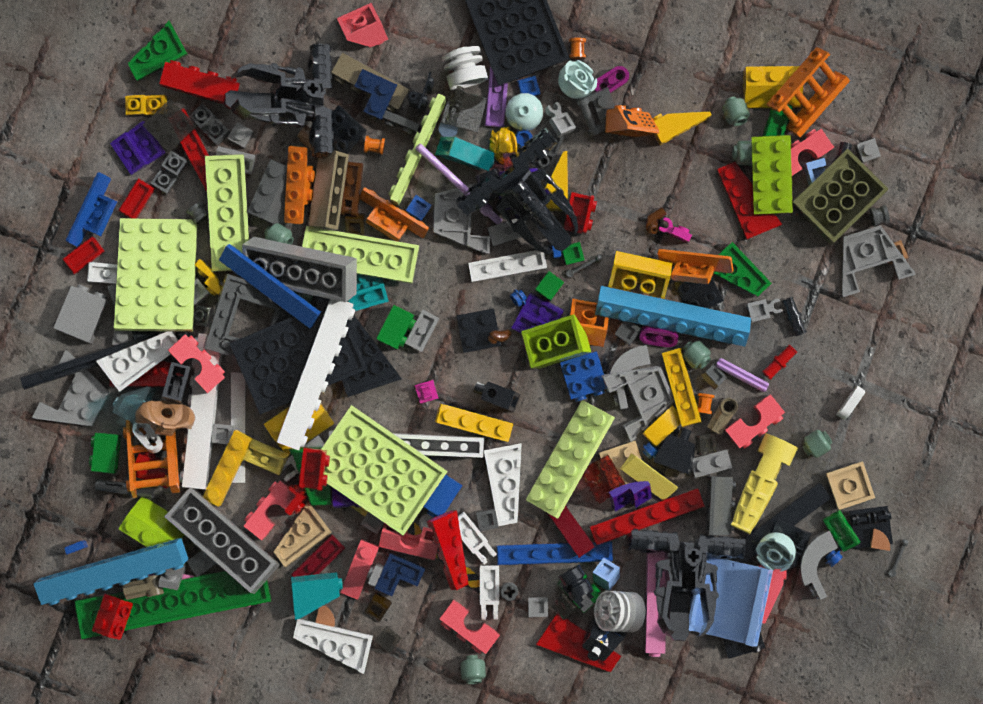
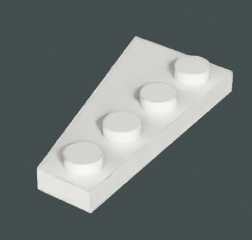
M167 331L98 359L96 362L120 392L169 356L171 353L168 349L178 339L172 331Z
M522 443L484 450L498 526L517 523Z
M297 619L293 638L364 674L373 635Z

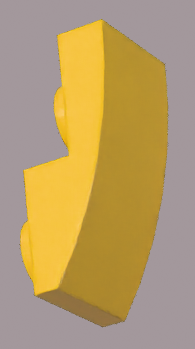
M164 94L125 96L126 115H167V96Z
M199 259L195 263V266L198 267L197 272L204 278L209 277L204 282L208 286L206 289L214 296L220 295L222 288L220 280L214 271L212 272L209 265Z
M672 405L642 433L654 447L658 446L681 424L678 411Z

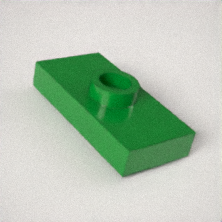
M771 108L763 136L784 135L789 119L782 110L778 112Z
M840 510L823 519L826 527L843 552L860 544L859 538Z

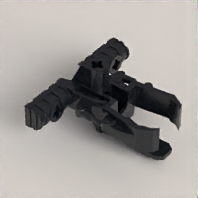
M319 43L317 45L312 44L309 47L310 57L307 69L310 72L311 80L305 79L303 69L300 67H282L276 63L271 65L249 63L240 67L232 75L231 80L247 76L273 83L270 87V93H249L234 90L225 93L224 105L232 110V113L242 120H259L270 123L272 126L283 124L300 128L304 125L305 121H311L309 143L312 145V157L326 159L334 152V147H332L333 119H331L333 110L324 107L326 89H332L330 81L332 80V75L330 74V70H332L330 45ZM285 72L292 74L293 77L285 78ZM281 117L289 118L286 121L279 120Z
M547 128L541 129L538 135L535 134L524 143L522 148L519 147L515 154L512 153L509 156L513 165L500 176H496L490 171L487 173L488 176L481 178L478 184L475 183L464 192L462 197L459 196L456 201L457 206L468 217L471 212L485 206L492 195L498 193L501 199L496 204V209L508 221L512 230L517 232L529 244L533 245L537 251L546 254L554 252L552 247L536 241L524 221L531 218L556 250L564 251L571 245L570 235L545 206L550 202V199L569 216L574 234L578 231L577 217L562 188H559L545 169L540 168L531 172L528 168L532 163L544 158L553 146L558 144ZM544 179L548 184H551L556 190H554L553 192H551L548 188L544 190L541 185V181ZM510 208L515 212L514 215L517 219L515 223L510 219L506 209Z
M633 529L627 535L628 550L635 549V551L648 554L656 552L665 553V560L658 561L655 564L656 589L654 590L658 611L657 623L663 634L670 636L673 641H685L689 636L691 595L700 594L704 625L697 638L704 636L714 622L716 599L719 597L716 586L718 567L707 563L706 556L710 555L717 559H743L745 555V539L741 537L734 539V537L728 536L714 537V535L705 536L700 534L699 539H695V543L679 542L677 532L668 533L663 531V533H659L655 530L638 531V529ZM664 571L666 583L660 587V579ZM706 575H710L713 591H710V584H705ZM670 594H671L670 611H669V618H668V617H667V614H668L669 600H670Z

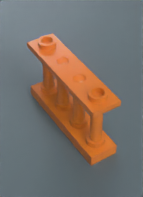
M818 47L810 53L807 59L766 104L778 112L783 111L790 120L786 129L799 138L850 82L847 76L837 71L833 72L825 62L830 56L829 52ZM819 67L828 78L822 86L812 76ZM806 82L815 91V94L809 101L800 91ZM793 96L803 106L796 115L787 105Z
M172 414L164 415V417H166V418H169V417L172 416ZM126 420V427H123L124 439H127L129 480H126L127 492H131L132 497L137 498V489L166 485V487H170L172 493H179L176 432L172 436H166V440H163L161 450L167 451V457L164 460L135 463L134 453L149 451L143 445L134 446L133 436L135 435L132 432V424L130 420ZM142 427L139 428V431L142 432L143 435L147 434ZM163 467L168 469V475H165L164 478L136 481V471Z

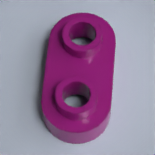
M623 66L614 67L597 78V87L594 91L601 90L600 85L605 84L611 94L627 83L629 79L628 70ZM621 74L623 78L618 80L616 75Z
M644 326L640 330V340L648 345L673 347L678 342V333Z

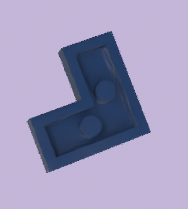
M362 69L354 87L371 95L364 113L382 121L398 85Z
M390 553L375 589L393 596L400 579L418 587L426 568Z

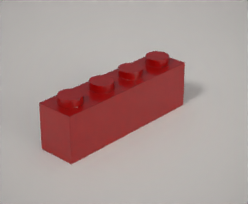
M170 60V63L165 62L159 86L224 104V94L230 90L238 91L240 83L237 82L236 78L231 80V77L226 76L224 79L218 77V73L207 71V73L200 72L198 67L189 65L186 68L181 66L180 62Z

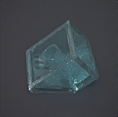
M147 386L122 394L120 398L116 397L112 405L114 408L112 412L135 423L136 411L143 403L152 400L157 389Z

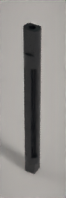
M160 333L143 336L20 377L22 387L26 390L98 366L99 364L96 360L155 337Z

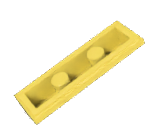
M253 439L243 460L280 475L289 454Z
M632 453L620 468L637 482L648 481L651 486V492L663 501L678 489L676 485Z

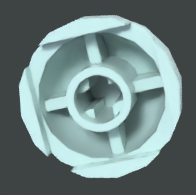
M576 60L575 62L569 61L561 69L558 83L565 95L573 99H581L588 96L597 87V79L594 80L592 76L594 72L587 64Z
M520 93L508 101L506 119L516 130H533L542 120L543 107L534 95Z
M773 532L765 535L756 547L758 561L762 566L773 571L774 569H781L780 572L789 569L795 559V545L783 533Z

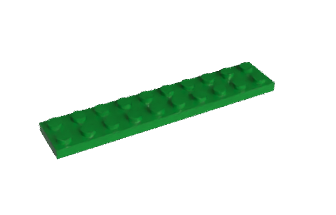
M226 571L183 579L178 590L163 588L164 594L151 597L143 596L126 600L124 591L108 594L133 603L124 631L272 602L268 579L255 594H252ZM104 595L75 601L81 639L102 636L92 631Z

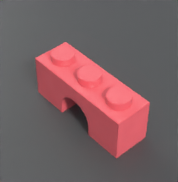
M813 129L805 135L807 138L804 141L800 142V140H797L791 144L792 176L802 170L798 162L799 153L808 152L817 160L834 148L822 129L817 132Z
M185 334L168 351L181 365L191 358L201 363V373L195 380L208 393L225 378L222 375L225 371L218 364L214 366L209 361L212 357L205 350L201 352L197 348L199 343L192 335L187 337Z
M771 394L753 406L759 415V420L754 426H748L741 418H738L724 429V432L737 448H747L753 443L752 438L756 435L762 436L768 431L767 426L771 423L775 425L783 419L781 415L785 412Z
M282 480L278 483L275 481L268 489L270 491L269 495L266 498L263 496L256 504L258 506L257 510L254 513L251 511L244 519L246 521L244 527L260 540H264L276 525L268 518V509L275 504L286 509L296 496L287 489L289 486Z
M386 523L383 525L379 547L435 560L438 550L437 543H434L432 539L434 533L430 528L423 527L422 532L418 535H411L407 532L402 535Z
M453 599L441 615L440 620L442 622L440 624L449 631L451 628L456 631V636L463 642L468 640L472 643L471 648L479 654L482 652L486 654L500 634L485 622L478 630L472 631L467 629L464 625V618L469 613V610Z

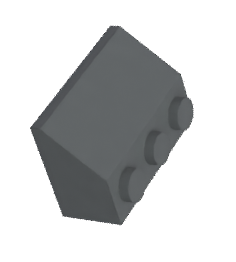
M270 159L247 211L250 215L268 223H279L286 227L287 223L284 222L287 166Z
M708 476L705 534L730 535V531H734V527L731 526L733 522L731 520V512L735 511V500H732V493H735L736 481H733V477Z

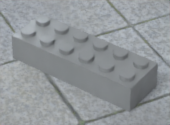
M253 237L242 244L245 256L292 291L347 302L356 295L357 258Z
M191 487L164 516L252 594L259 590L280 565Z

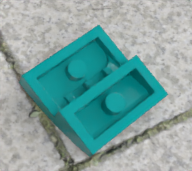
M357 274L356 295L349 299V303L353 304L352 308L355 311L389 302L382 278Z

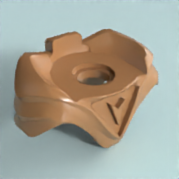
M167 400L145 402L135 413L136 423L149 424L155 429V434L172 436L175 430L180 428L191 430L195 421V414L190 407ZM172 414L169 418L164 417V415Z

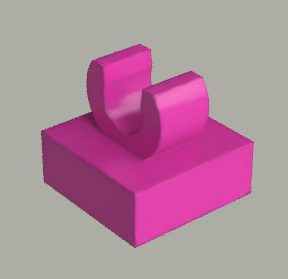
M433 380L415 385L420 404L438 399Z

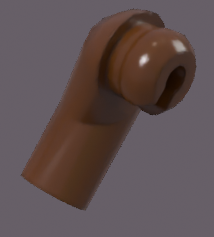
M662 207L647 216L646 230L650 234L658 232V220L667 215Z
M509 329L503 331L493 330L488 336V341L491 344H496L497 341L503 342L510 338L512 333Z

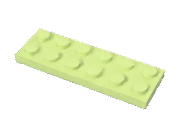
M438 94L436 98H432L429 105L430 113L423 117L421 122L422 130L420 133L417 132L414 137L413 150L409 149L405 157V168H400L397 175L399 181L397 185L393 184L389 192L391 202L397 206L400 205L422 157L415 148L420 143L426 148L444 109L446 98L443 95Z
M244 154L205 156L212 272L232 271L219 259L228 244H231L243 253L242 244L249 240Z
M306 226L302 247L357 258V274L413 283L419 245Z
M582 400L527 496L526 501L559 518L615 417Z

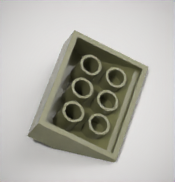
M847 149L793 201V204L814 229L832 246L888 191V188Z

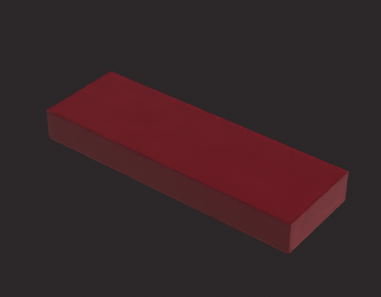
M566 505L559 518L547 513L578 558L595 548Z
M332 534L291 576L320 574L346 547Z

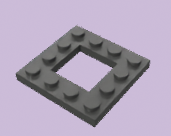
M226 274L203 348L235 357L230 343L239 340V338L229 336V332L240 299L274 309L269 327L293 316L245 279Z

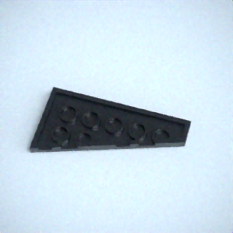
M314 296L317 306L329 302L330 300L328 298ZM353 315L352 320L348 319L347 323L367 369L342 380L347 397L402 380L355 315Z

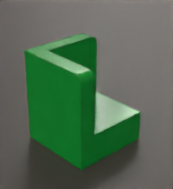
M548 271L535 291L551 302L564 281Z

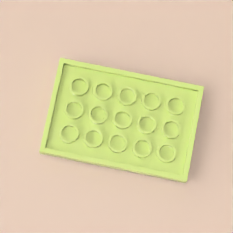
M120 218L115 331L193 332L198 224H194L193 219Z
M352 405L321 448V450H327V455H330L329 467H325L324 474L328 475L327 484L402 535L408 530L448 472Z

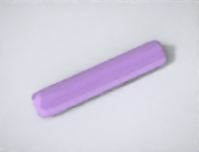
M719 358L716 363V367L762 392H765L769 386V383L722 358Z

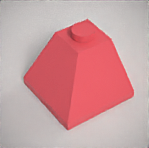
M372 3L337 18L347 41L373 47L388 40Z

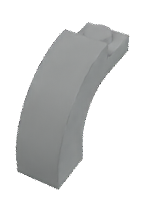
M647 345L635 347L622 354L614 362L609 374L629 371L635 367L651 364ZM624 386L615 390L616 395H613L615 406H619V410L628 408Z
M829 530L817 534L808 541L798 563V572L802 585L811 584L809 590L812 596L817 597L819 600L826 598L827 595L817 575L818 563L824 555L838 548Z

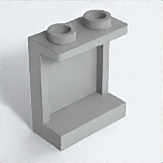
M78 284L77 287L71 286L54 329L93 344L95 339L94 333L104 309L110 301L105 299L106 295L95 292V294L89 293V288Z

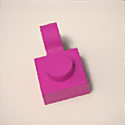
M663 218V221L668 223V228L659 227V231L668 233L685 243L690 241L692 234L689 233L690 230L682 226L674 227L669 218Z

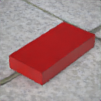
M138 178L118 211L131 219H137L155 191V188Z
M92 236L64 257L63 261L73 274H77L89 262L102 255L105 250L96 238Z

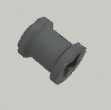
M507 582L501 588V595L507 601H512L518 595V588L514 583ZM509 586L512 590L515 589V592L512 593V596H508L507 593L504 594V591H506L507 587Z

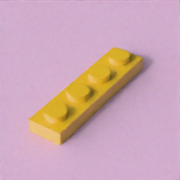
M678 348L662 353L681 426L686 427L700 423L701 418L682 349Z
M439 404L435 419L436 423L509 442L513 423L444 404Z
M238 430L233 432L203 495L207 501L218 507L222 505L253 438Z

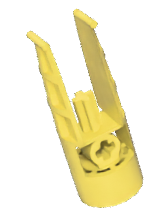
M765 433L757 450L763 456L756 471L752 470L747 479L731 526L749 535L751 534L778 485L775 479L782 464L790 466L798 449L796 446Z

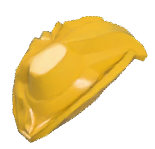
M502 127L496 133L492 130L491 138L489 139V149L495 153V159L503 165L513 164L509 156L517 152L515 134L510 130V127Z

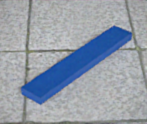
M231 244L225 247L219 261L308 328L314 326L321 313L319 310Z
M592 542L595 548L578 558L568 543L497 545L498 565L601 562L603 558L613 561L612 542H606L597 546L595 542Z

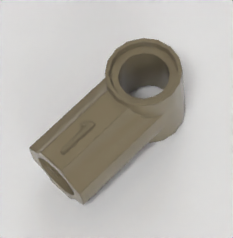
M729 397L723 398L706 427L722 435L733 414L737 412V402ZM731 401L733 403L731 411L724 410L725 402Z
M161 574L149 576L143 580L131 581L123 585L126 600L164 594L163 587H158Z

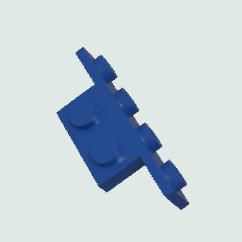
M100 172L96 174L73 226L68 233L66 242L79 247L87 230L102 236L117 204V201L104 196L111 181L110 177Z

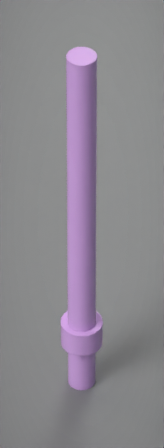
M421 143L416 146L415 149L463 194L469 189ZM488 203L479 210L495 224L498 225L502 222V219L493 211V208Z

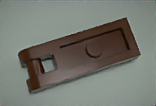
M348 162L340 215L351 214V216L357 217L359 214L363 163ZM346 201H352V206H346Z

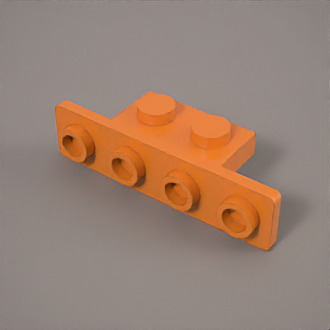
M288 147L285 223L303 224L304 205L311 204L312 182L315 179V171L313 166L307 165V147Z
M366 187L363 188L360 200L374 208L366 220L367 224L399 242L407 229L421 238L426 236L429 227L424 222L413 218L408 212L394 206L389 200L378 196L373 190H369Z
M659 249L657 252L660 261L672 263L674 269L671 273V278L674 281L709 284L714 271L732 273L734 270L730 256Z

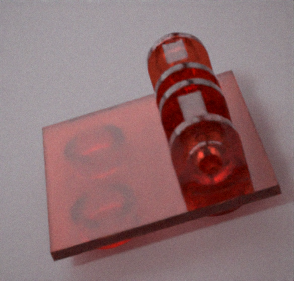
M609 455L588 465L582 475L584 481L588 483L586 486L591 488L589 491H593L592 494L595 502L598 501L599 504L610 498V491L626 485Z

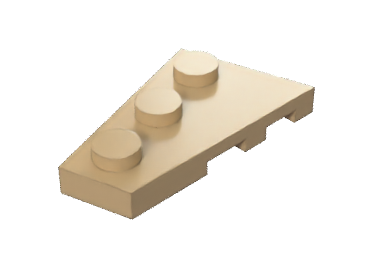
M307 502L288 533L285 534L274 550L275 555L284 567H288L332 533L310 502Z

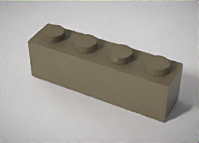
M342 53L331 72L334 80L342 85L347 83L351 86L350 89L358 94L361 92L368 95L367 99H370V94L354 87L362 69L391 81L398 86L387 110L399 112L410 90Z
M334 151L326 159L318 158L308 226L338 230L349 154Z

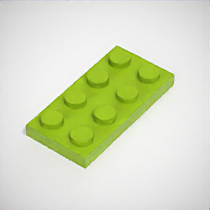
M791 135L751 137L754 214L793 213Z

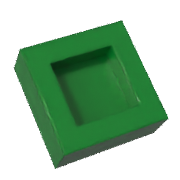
M580 242L573 243L562 251L566 265L585 261Z

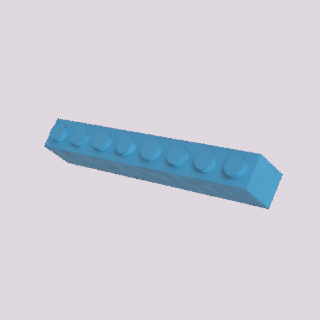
M605 286L600 287L595 315L744 347L750 334V317Z
M178 538L41 577L33 584L41 605L48 603L50 606L59 603L64 598L68 601L76 598L78 594L83 593L84 596L92 594L99 588L102 591L113 587V584L125 585L135 578L142 580L152 573L160 575L165 573L166 569L178 570L184 567L183 564L188 560V556L182 539Z

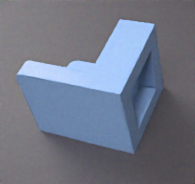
M825 158L803 165L809 186L825 171Z
M605 558L601 560L593 571V581L609 591L620 578V567Z

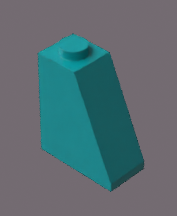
M441 137L435 155L480 171H489L494 164L495 153L457 137Z
M337 572L291 577L295 620L340 597L339 590H343L342 578H338Z

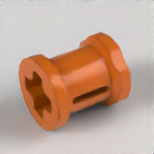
M570 38L571 54L569 58L585 59L584 43L586 39Z
M366 136L364 153L371 151L383 155L385 138L380 140Z
M698 393V411L700 413L712 414L711 404L715 395Z

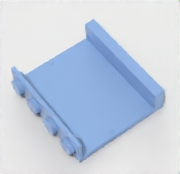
M707 555L706 562L718 567L716 586L719 597L716 599L714 622L706 634L745 643V645L752 647L757 646L773 570L727 559H717ZM706 575L705 584H710V591H713L710 575ZM700 594L690 597L689 631L701 632L704 622Z

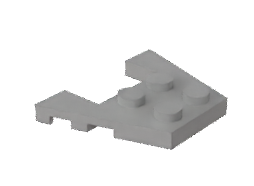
M474 184L467 185V187L470 188ZM458 188L434 194L432 233L484 254H489L490 236L470 235L471 213L467 217L462 212V209L457 206V198L459 196L462 197L464 194Z
M881 225L843 237V297L860 292L855 272L890 261L893 262L898 280L916 275Z
M65 350L59 364L76 358L69 351ZM87 369L74 373L75 377L59 409L57 410L43 402H39L32 418L94 426L110 391Z
M659 366L601 376L609 393L624 385H627L640 415L622 425L630 442L634 441L639 432L644 431L655 417L662 414L675 401L663 371Z

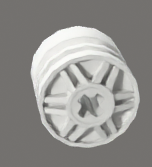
M479 46L458 48L441 57L442 63L446 64L444 70L454 71L447 76L450 90L468 88L488 80L485 66L475 65L483 60L482 56L478 55L481 53Z
M606 590L596 600L594 607L595 621L603 631L634 633L641 628L645 620V603L636 592Z

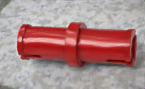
M788 345L762 371L764 376L771 380L781 369L786 367V364L797 354V351L791 345Z

